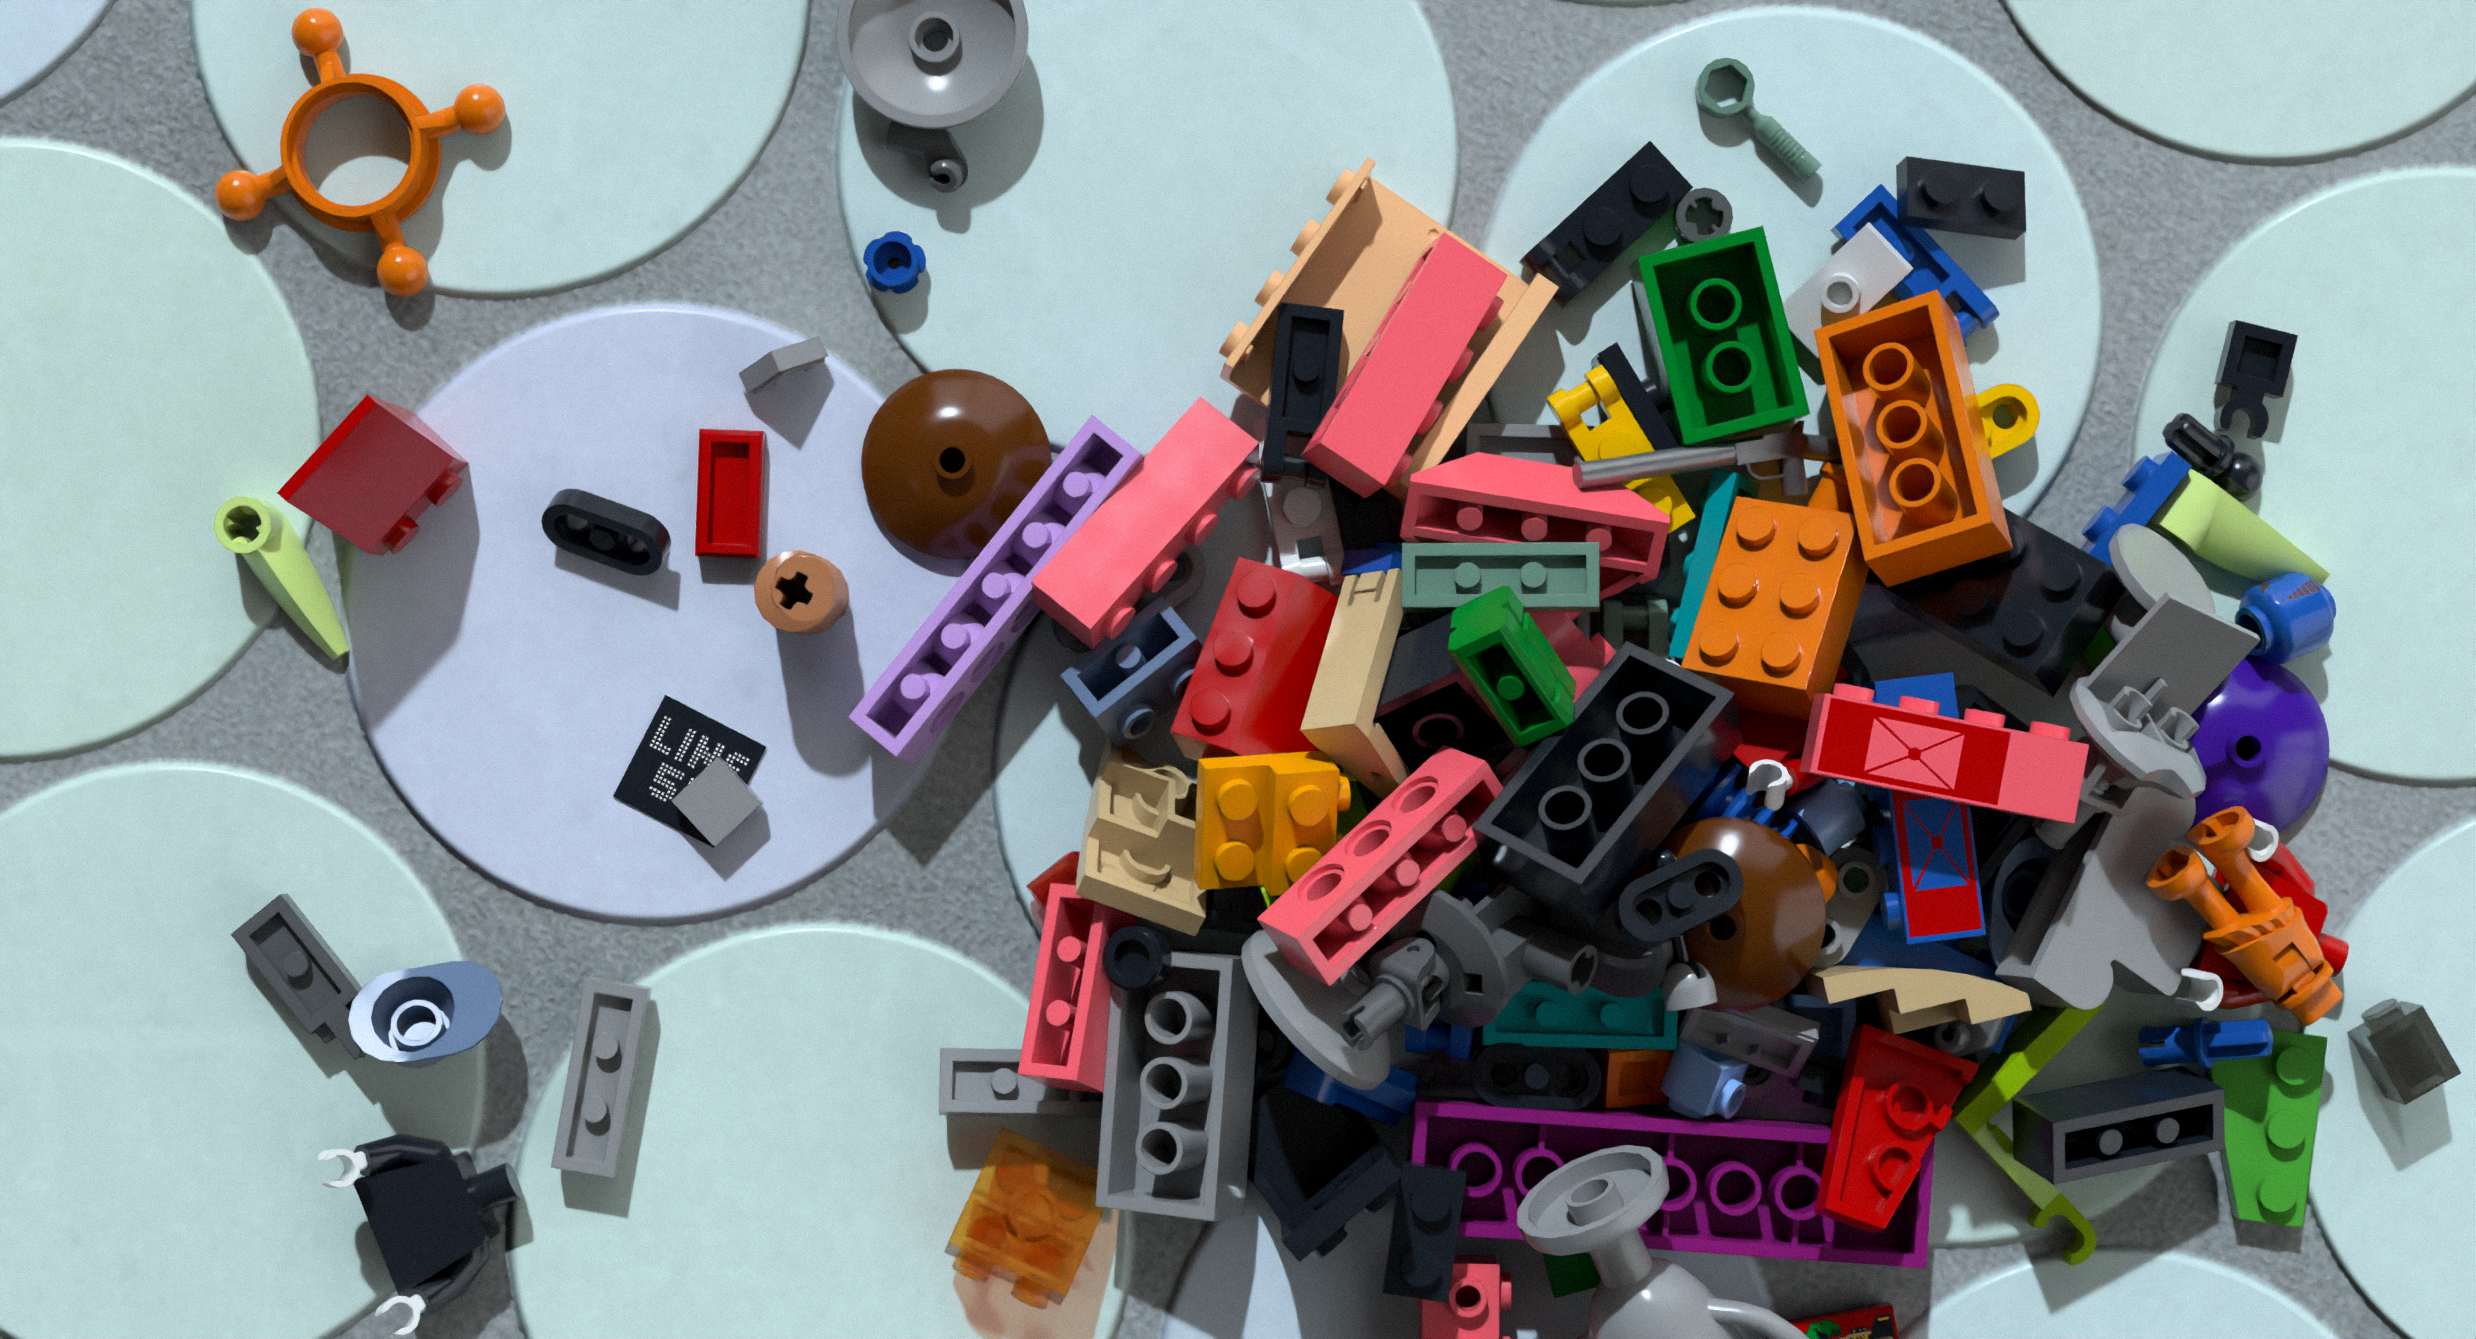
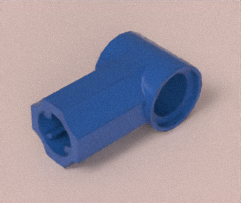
M1295 1047L1280 1084L1327 1105L1333 1106L1337 1102L1356 1110L1360 1114L1397 1127L1402 1118L1408 1115L1416 1096L1415 1088L1418 1076L1390 1064V1073L1380 1085L1372 1090H1359L1345 1085L1324 1072Z

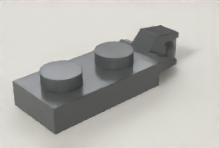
M288 893L278 895L236 929L231 936L309 1034L316 1033L325 1044L337 1037L354 1060L364 1058L367 1054L352 1039L348 1021L352 1001L362 989L361 985Z

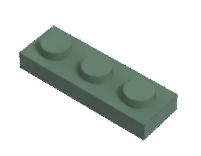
M1599 542L1402 543L1401 608L1403 613L1452 612L1458 606L1503 585H1509L1523 604V612H1600Z

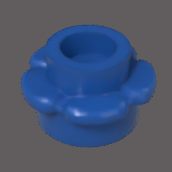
M900 231L887 232L884 237L872 240L866 247L863 255V261L868 267L866 278L875 289L881 292L893 290L895 294H903L911 291L919 282V273L924 272L926 268V257L923 249L919 245H914L912 238L908 234ZM893 257L900 259V266L897 269H891L888 265L889 260Z

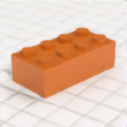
M1936 289L1814 330L1864 560L1887 587L2012 550L2013 546L1959 322L1939 291Z

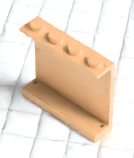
M1368 157L1356 174L1346 168L1326 197V200L1334 206L1320 225L1313 219H1310L1290 249L1291 252L1299 257L1287 274L1283 275L1275 270L1266 281L1254 301L1263 308L1250 327L1239 321L1218 352L1227 358L1220 378L1267 409L1277 309L1280 302L1344 310L1336 388L1337 396L1422 251L1444 232L1508 275L1497 293V296L1502 298L1504 303L1489 327L1484 332L1476 329L1466 347L1474 353L1464 372L1453 384L1446 380L1436 397V400L1441 402L1443 407L1433 425L1423 436L1415 433L1405 452L1412 456V460L1406 472L1392 489L1386 486L1382 487L1406 503L1411 474L1437 466L1559 287L1539 273H1537L1530 285L1370 177L1376 162Z

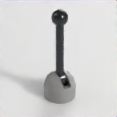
M1659 849L1652 854L1650 865L1652 870L1655 871L1677 859L1672 851ZM1685 935L1672 940L1676 962L1667 968L1662 979L1661 991L1665 1011L1696 1008L1717 1002L1714 980L1706 967L1699 962L1689 959Z

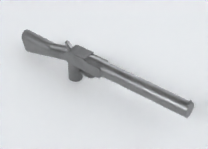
M1800 420L1790 431L1584 462L1578 456L1574 457L1572 477L1574 484L1580 489L1742 465L1745 473L1754 480L1780 478L1782 497L1808 493L1804 459L1842 465L1843 461L1838 438L1803 433L1804 421ZM1778 459L1779 475L1757 476L1751 470L1749 463Z

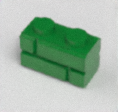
M1503 585L1462 604L1452 612L1450 626L1452 632L1449 635L1448 652L1516 747L1528 745L1566 728L1573 722L1574 703L1572 700L1575 699L1576 681L1529 613L1523 612V604L1509 585Z

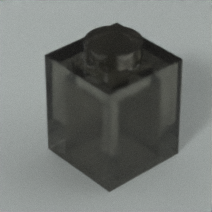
M2395 998L2382 1001L2361 1014L2364 1023L2347 1032L2386 1099L2406 1105L2461 1074L2423 1005L2405 1001L2398 1003Z

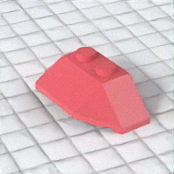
M1476 452L1411 474L1400 537L1407 543L1599 542L1600 600L1620 593L1637 582L1643 584L1657 578L1669 530L1670 516L1621 483L1578 489L1572 477L1573 467Z

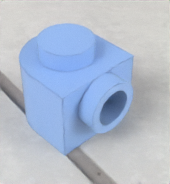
M1826 778L1823 782L1799 792L1777 810V813L1784 823L1791 819H1795L1798 822L1793 836L1799 844L1811 845L1829 857L1865 829V820L1862 814L1867 811V808L1860 794L1848 782L1841 781L1838 784L1834 780Z
M1679 1039L1677 1050L1673 1052L1660 1085V1090L1669 1097L1668 1106L1682 1115L1703 1119L1704 1116L1717 1113L1729 1119L1737 1112L1744 1099L1746 1086L1742 1083L1749 1063Z

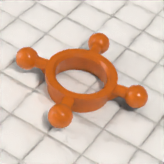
M323 8L304 10L293 22L291 29L292 40L296 48L303 55L313 58L321 83L304 93L287 115L280 140L282 165L277 169L258 176L245 170H234L226 173L219 179L215 187L214 198L216 205L226 217L237 221H246L261 213L265 207L266 200L291 191L295 199L309 214L333 228L352 233L375 232L383 254L377 264V278L380 285L388 293L397 297L415 295L422 290L427 282L428 265L424 257L417 250L407 247L399 224L413 216L425 204L435 188L442 162L440 137L462 129L474 135H486L495 131L501 125L505 116L504 101L494 88L484 84H473L460 91L454 105L430 113L415 94L391 79L365 73L346 75L338 54V49L343 42L344 35L341 22L332 12ZM352 97H372L391 104L403 118L411 140L409 166L397 187L378 201L360 206L334 203L317 190L308 174L305 163V144L308 133L318 116L331 105Z

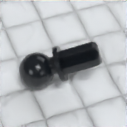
M2186 413L2177 414L2172 422L2166 424L2162 432L2166 445L2192 465V470L2211 479L2213 483L2239 502H2245L2259 492L2263 483V471L2260 464L2249 454L2234 452L2235 444L2228 436L2214 435L2190 414Z

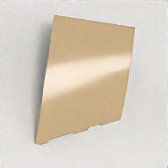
M1107 737L1086 816L1077 869L1075 894L1196 936L1206 918V890H1200L1193 880L1197 784L1190 781L1183 772L1164 760L1159 765H1152L1127 748V743L1117 749Z
M1833 965L1826 968L1812 967L1804 977L1808 994L1828 1004L1874 993L1882 1028L1894 1035L1958 1019L1972 1025L2032 1010L2028 993L1999 982L1962 973L1934 969Z

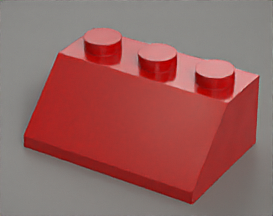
M1238 556L1170 730L1184 757L1198 761V759L1320 751L1300 731L1339 599L1337 596L1298 573Z

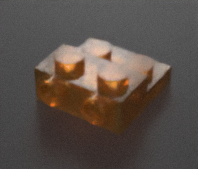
M1001 1127L944 1253L955 1257L952 1268L975 1281L985 1283L988 1281L990 1274L1014 1284L1010 1294L1029 1306L1046 1309L1049 1301L1061 1306L1105 1210L1103 1207L1095 1206L1098 1171Z

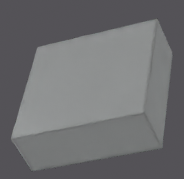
M717 757L671 800L714 847H718L764 804L722 757Z

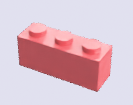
M1051 883L1018 1075L1049 1088L1103 1094L1111 980L1104 969L1103 953L1107 941L1117 930L1127 926H1136L1137 916L1076 895V885Z

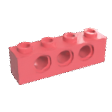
M1446 745L1441 746L1257 918L1258 922L1290 966L1331 986L1477 848L1472 826L1504 789L1485 760Z

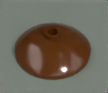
M944 369L930 372L898 388L886 399L874 415L864 438L861 456L862 480L868 501L886 529L901 542L921 553L938 558L956 560L976 558L1052 465L1051 449L1046 430L1030 403L1016 389L1004 381L983 372L967 369ZM951 449L960 450L965 456L963 468L955 473L946 472L941 463L943 455Z
M1737 817L1702 819L1686 824L1668 834L1655 851L1668 849L1674 853L1678 860L1701 849L1720 850L1736 861L1743 875L1744 886L1739 901L1725 914L1733 919L1736 929L1730 934L1722 935L1715 932L1711 922L1684 934L1689 959L1701 963L1709 970L1714 980L1718 999L1715 1003L1697 1008L1724 1013L1743 1012L1766 1006L1788 994L1802 981L1813 966L1823 943L1826 927V905L1823 889L1807 857L1793 842L1778 831L1764 824ZM1651 856L1636 873L1633 881L1653 872L1650 865ZM1703 877L1695 879V889L1701 896L1713 897L1715 895V887L1710 880Z

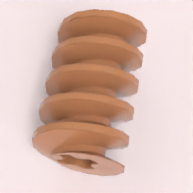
M801 550L782 552L769 559L759 571L754 585L755 604L762 617L775 628L800 635L819 634L832 627L840 617L845 615L849 602L848 584L841 570L829 560ZM795 583L804 584L805 588L813 593L812 599L808 604L798 602V598L791 593Z

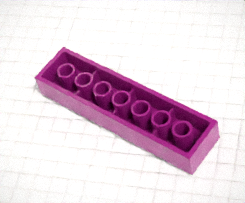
M1416 1094L1411 1106L1408 1161L1463 1169L1467 1172L1458 1236L1525 1240L1517 1226V1210L1527 1193L1548 1174L1579 1157L1601 1149L1633 1145L1649 1147L1660 1155L1667 1168L1669 1178V1192L1661 1207L1638 1228L1647 1249L1926 1268L1935 1138H1933L1920 1160L1922 1166L1886 1228L1876 1233H1871L1814 1213L1833 1125L1831 1123L1745 1117L1726 1119L1717 1115L1704 1116L1703 1119H1695L1674 1112L1589 1106L1572 1111L1494 1106L1484 1099Z

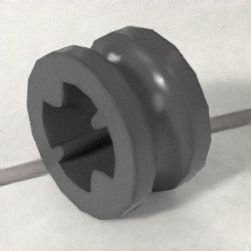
M1710 188L1694 189L1687 193L1675 207L1672 217L1673 228L1679 240L1686 245L1726 235L1731 228L1733 213L1729 201L1719 191ZM1695 202L1708 203V212L1713 215H1719L1718 227L1712 224L1707 230L1709 232L1707 235L1697 234V224L1686 221V211L1689 210L1692 213L1697 208Z

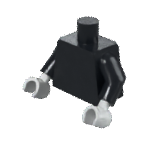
M397 1134L356 1146L354 1153L344 1148L326 1149L318 1155L317 1161L332 1159L336 1156L342 1160L344 1171L340 1178L335 1181H326L322 1184L328 1188L347 1187L354 1184L398 1295L409 1291V1297H393L382 1303L376 1310V1317L389 1310L390 1307H396L404 1313L405 1324L403 1328L389 1335V1338L397 1339L412 1332L419 1323L420 1315L424 1317L430 1316L464 1294L489 1260L490 1246L488 1240L500 1233L499 1225L492 1209L517 1200L522 1196L518 1178L509 1163H503L478 1174L467 1150L452 1153L443 1141L406 1134Z

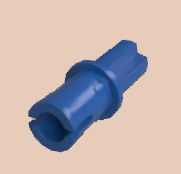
M2198 1017L2194 1024L2141 1027L2138 1042H2149L2150 1045L2165 1044V1046L2141 1048L2139 1053L2144 1066L2147 1068L2155 1067L2156 1065L2199 1062L2202 1068H2211L2215 1061L2265 1058L2269 1056L2272 1052L2273 1033L2271 1032L2269 1022L2264 1019L2211 1023L2207 1017Z

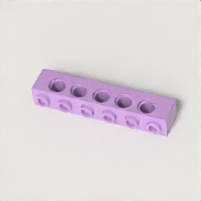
M1091 415L848 718L895 757L915 766L1041 610L1034 603L1031 581L1143 460L1144 456L1100 420Z

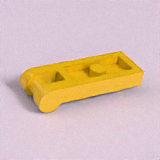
M1598 365L1585 373L1584 378L1586 381L1569 392L1561 388L1546 398L1550 410L1583 462L1655 451L1622 399L1611 376L1602 365ZM1599 403L1608 420L1589 431L1580 414ZM1670 475L1620 482L1670 516L1668 534L1696 517Z

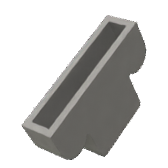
M2147 788L2130 814L2125 817H2117L2108 812H2095L2068 841L2064 849H2056L1994 975L2013 988L2028 993L2029 999L2033 1002L2049 1007L2079 1010L2094 1009L2106 1000L2111 992L2113 982L2125 991L2132 993L2165 996L2175 994L2184 977L2181 975V970L2185 967L2188 968L2190 962L2200 952L2203 945V929L2209 924L2185 899L2168 901L2158 898L2145 881L2156 860L2167 849L2171 848L2170 841L2184 836L2193 825L2196 814L2195 799L2183 800L2170 796L2156 788ZM2207 874L2213 882V884L2216 886V888L2223 895L2224 888L2222 884L2213 877H2211L2209 874Z

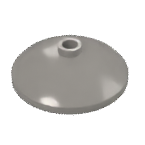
M841 0L836 20V44L840 62L848 80L859 96L871 108L889 120L904 126L925 130H941L965 125L995 108L1007 96L1019 78L1025 63L1029 43L1028 18L1023 0ZM940 31L947 35V45L941 51L933 52L925 47L926 37L932 32Z
M1265 930L1255 932L1244 942L1241 949L1242 965L1255 995L1274 1023L1309 1060L1336 1080L1359 1090L1375 1089L1388 1077L1391 1064V1047L1387 1030L1367 1050L1361 1051L1358 1050L1357 1044L1351 1047L1343 1040L1336 1025L1337 1018L1341 1013L1349 1010L1370 992V978L1357 962L1331 986H1328L1290 966Z

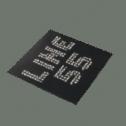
M665 695L613 796L715 848L671 800L717 757H722L737 775L748 784L766 746Z

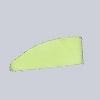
M2192 469L2189 470L2148 521L2157 531L2180 547L2219 567L2247 578L2266 582L2288 572H2298L2306 574L2321 585L2331 575L2234 497Z
M237 496L227 500L218 509L214 518V532L217 540L226 549L242 555L255 576L278 605L333 661L349 652L350 650L326 589L285 514L275 504L257 498ZM247 514L260 517L261 525L256 527L259 535L255 539L243 537L241 529L247 526L243 521Z

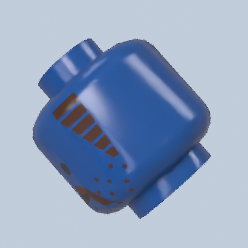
M2288 572L2255 585L2246 591L2239 604V610L2235 615V624L2256 633L2261 640L2249 653L2253 656H2259L2268 663L2285 664L2317 651L2329 643L2334 630L2336 604L2331 593L2314 579L2304 573Z

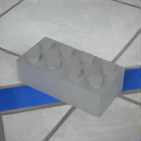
M1170 948L1172 954L1171 968L1165 980L1157 987L1146 991H1126L1117 987L1111 981L1095 1206L1206 1221H1219L1244 1215L1260 1001L1247 979L1241 955Z

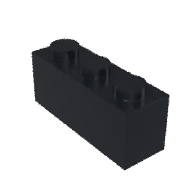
M2182 1065L2012 1098L2013 1159L2053 1185L2225 1150L2224 1088Z

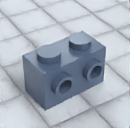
M1160 596L1134 616L1120 635L1113 640L1106 638L1094 650L1083 656L1060 676L1087 713L1113 745L1119 749L1128 741L1145 735L1154 726L1157 718L1183 699L1203 646L1166 600Z

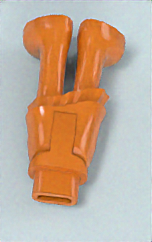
M2233 806L2219 811L2194 826L2188 832L2187 839L2222 875L2246 906V912H2236L2208 877L2207 869L2202 859L2194 849L2186 845H2175L2167 849L2156 860L2145 882L2158 898L2168 901L2185 899L2209 924V926L2203 929V939L2215 943L2214 950L2230 960L2257 989L2270 997L2277 1009L2290 1010L2302 1026H2309L2333 1008L2343 996L2330 979L2333 974V968L2324 959L2322 949L2309 929L2300 907L2294 906L2291 897L2280 898L2260 876L2246 855L2244 848L2255 835V821L2242 806Z

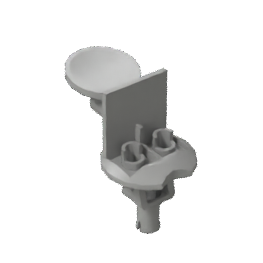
M2134 523L2121 526L2114 533L2108 545L2111 562L2121 581L2131 593L2119 599L2103 623L2115 648L2090 676L2077 679L2072 685L2069 695L2078 721L2087 736L2081 737L2076 742L2089 744L2075 823H2059L2034 818L2031 822V826L2036 828L2034 832L2049 846L2058 850L2066 847L2068 841L2095 812H2108L2121 818L2129 815L2147 788H2156L2170 796L2183 800L2198 797L2205 790L2207 777L2195 748L2188 740L2200 726L2190 715L2261 641L2256 633L2215 615L2212 595L2202 576L2186 556L2167 539L2153 530Z

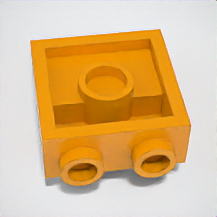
M1322 751L1198 759L1193 880L1200 890L1263 885L1270 896L1283 895L1344 838L1342 833H1336L1337 812H1347L1350 807L1351 792L1347 775L1340 773V770L1331 758Z

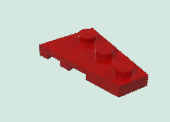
M1864 1023L1855 1027L1852 1030L1814 1213L1871 1233L1884 1230L1921 1168L1920 1160L1936 1133L1942 1131L1953 1113L1951 1107L1963 1087L1971 1082L1980 1064L1960 1057H1954L1952 1054L1944 1053L1938 1049Z

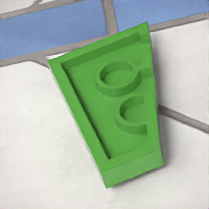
M2271 1029L2273 1045L2269 1056L2265 1058L2215 1061L2213 1067L2207 1068L2208 1074L2205 1076L2207 1080L2224 1088L2225 1150H2221L2220 1154L2232 1216L2243 1220L2303 1228L2328 1037Z

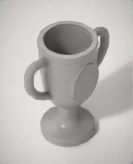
M1618 1146L1601 1149L1574 1159L1548 1174L1532 1188L1517 1210V1226L1523 1238L1540 1253L1557 1256L1588 1252L1601 1278L1589 1307V1329L1577 1339H1743L1735 1324L1760 1332L1769 1339H1810L1797 1327L1769 1309L1742 1301L1716 1298L1702 1282L1680 1265L1666 1259L1650 1257L1638 1228L1661 1207L1669 1192V1178L1662 1157L1649 1147Z

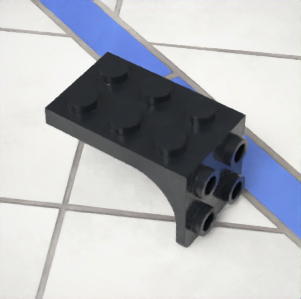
M1281 1078L1252 1102L1247 1177L1259 1190L1278 1217L1281 1224L1282 1242L1293 1256L1301 1262L1312 1252L1319 1260L1330 1253L1347 1237L1348 1232L1344 1227L1350 1219L1362 1209L1368 1216H1372L1398 1194L1399 1189L1395 1184L1403 1175L1393 1149L1363 1114L1337 1102L1330 1106L1281 1085Z

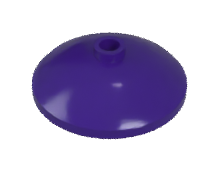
M2247 654L2190 715L2200 728L2188 740L2195 748L2207 779L2205 790L2198 797L2194 798L2196 814L2193 825L2188 832L2198 823L2219 811L2233 806H2242L2252 818L2274 826L2279 833L2292 825L2307 811L2317 797L2326 776L2330 752L2329 735L2324 715L2315 697L2306 685L2285 667L2279 664L2268 663L2259 656ZM2243 736L2250 738L2254 744L2252 756L2245 761L2239 758L2236 753V744Z

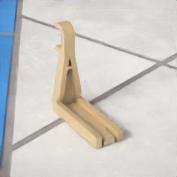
M1399 568L1389 569L1387 575L1382 570L1363 573L1360 575V578L1357 575L1345 576L1300 731L1314 746L1383 800L1412 774L1380 724L1373 723L1403 616L1401 608L1402 571Z

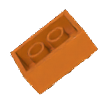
M1736 496L1681 667L1734 692L1738 708L1809 721L1814 694H1831L1870 568L1864 560L1855 515Z

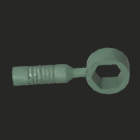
M1731 58L1716 59L1708 64L1697 78L1695 86L1696 100L1702 110L1712 117L1722 119L1734 117L1741 112L1752 123L1754 135L1805 183L1822 164L1806 151L1793 136H1790V133L1786 132V129L1782 128L1772 116L1761 115L1749 103L1753 97L1755 84L1753 75L1748 67L1737 59ZM1728 69L1744 86L1740 102L1720 107L1705 92L1710 74Z

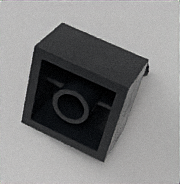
M1452 612L1427 620L1413 628L1405 626L1398 630L1374 715L1373 723L1380 724L1411 773H1414L1443 745L1482 760H1487L1516 747L1448 652L1449 635L1452 632L1450 629Z

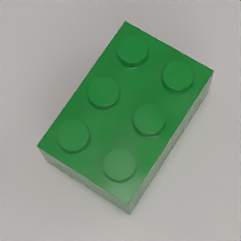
M1763 226L1639 256L1634 260L1629 269L1660 392L1667 406L1665 412L1669 428L1680 447L1711 443L1799 421L1810 415Z

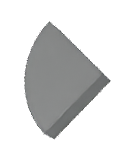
M820 336L770 351L741 371L739 376L747 394L751 392L756 394L777 386L776 381L786 375L801 370L807 372L825 362L828 354Z

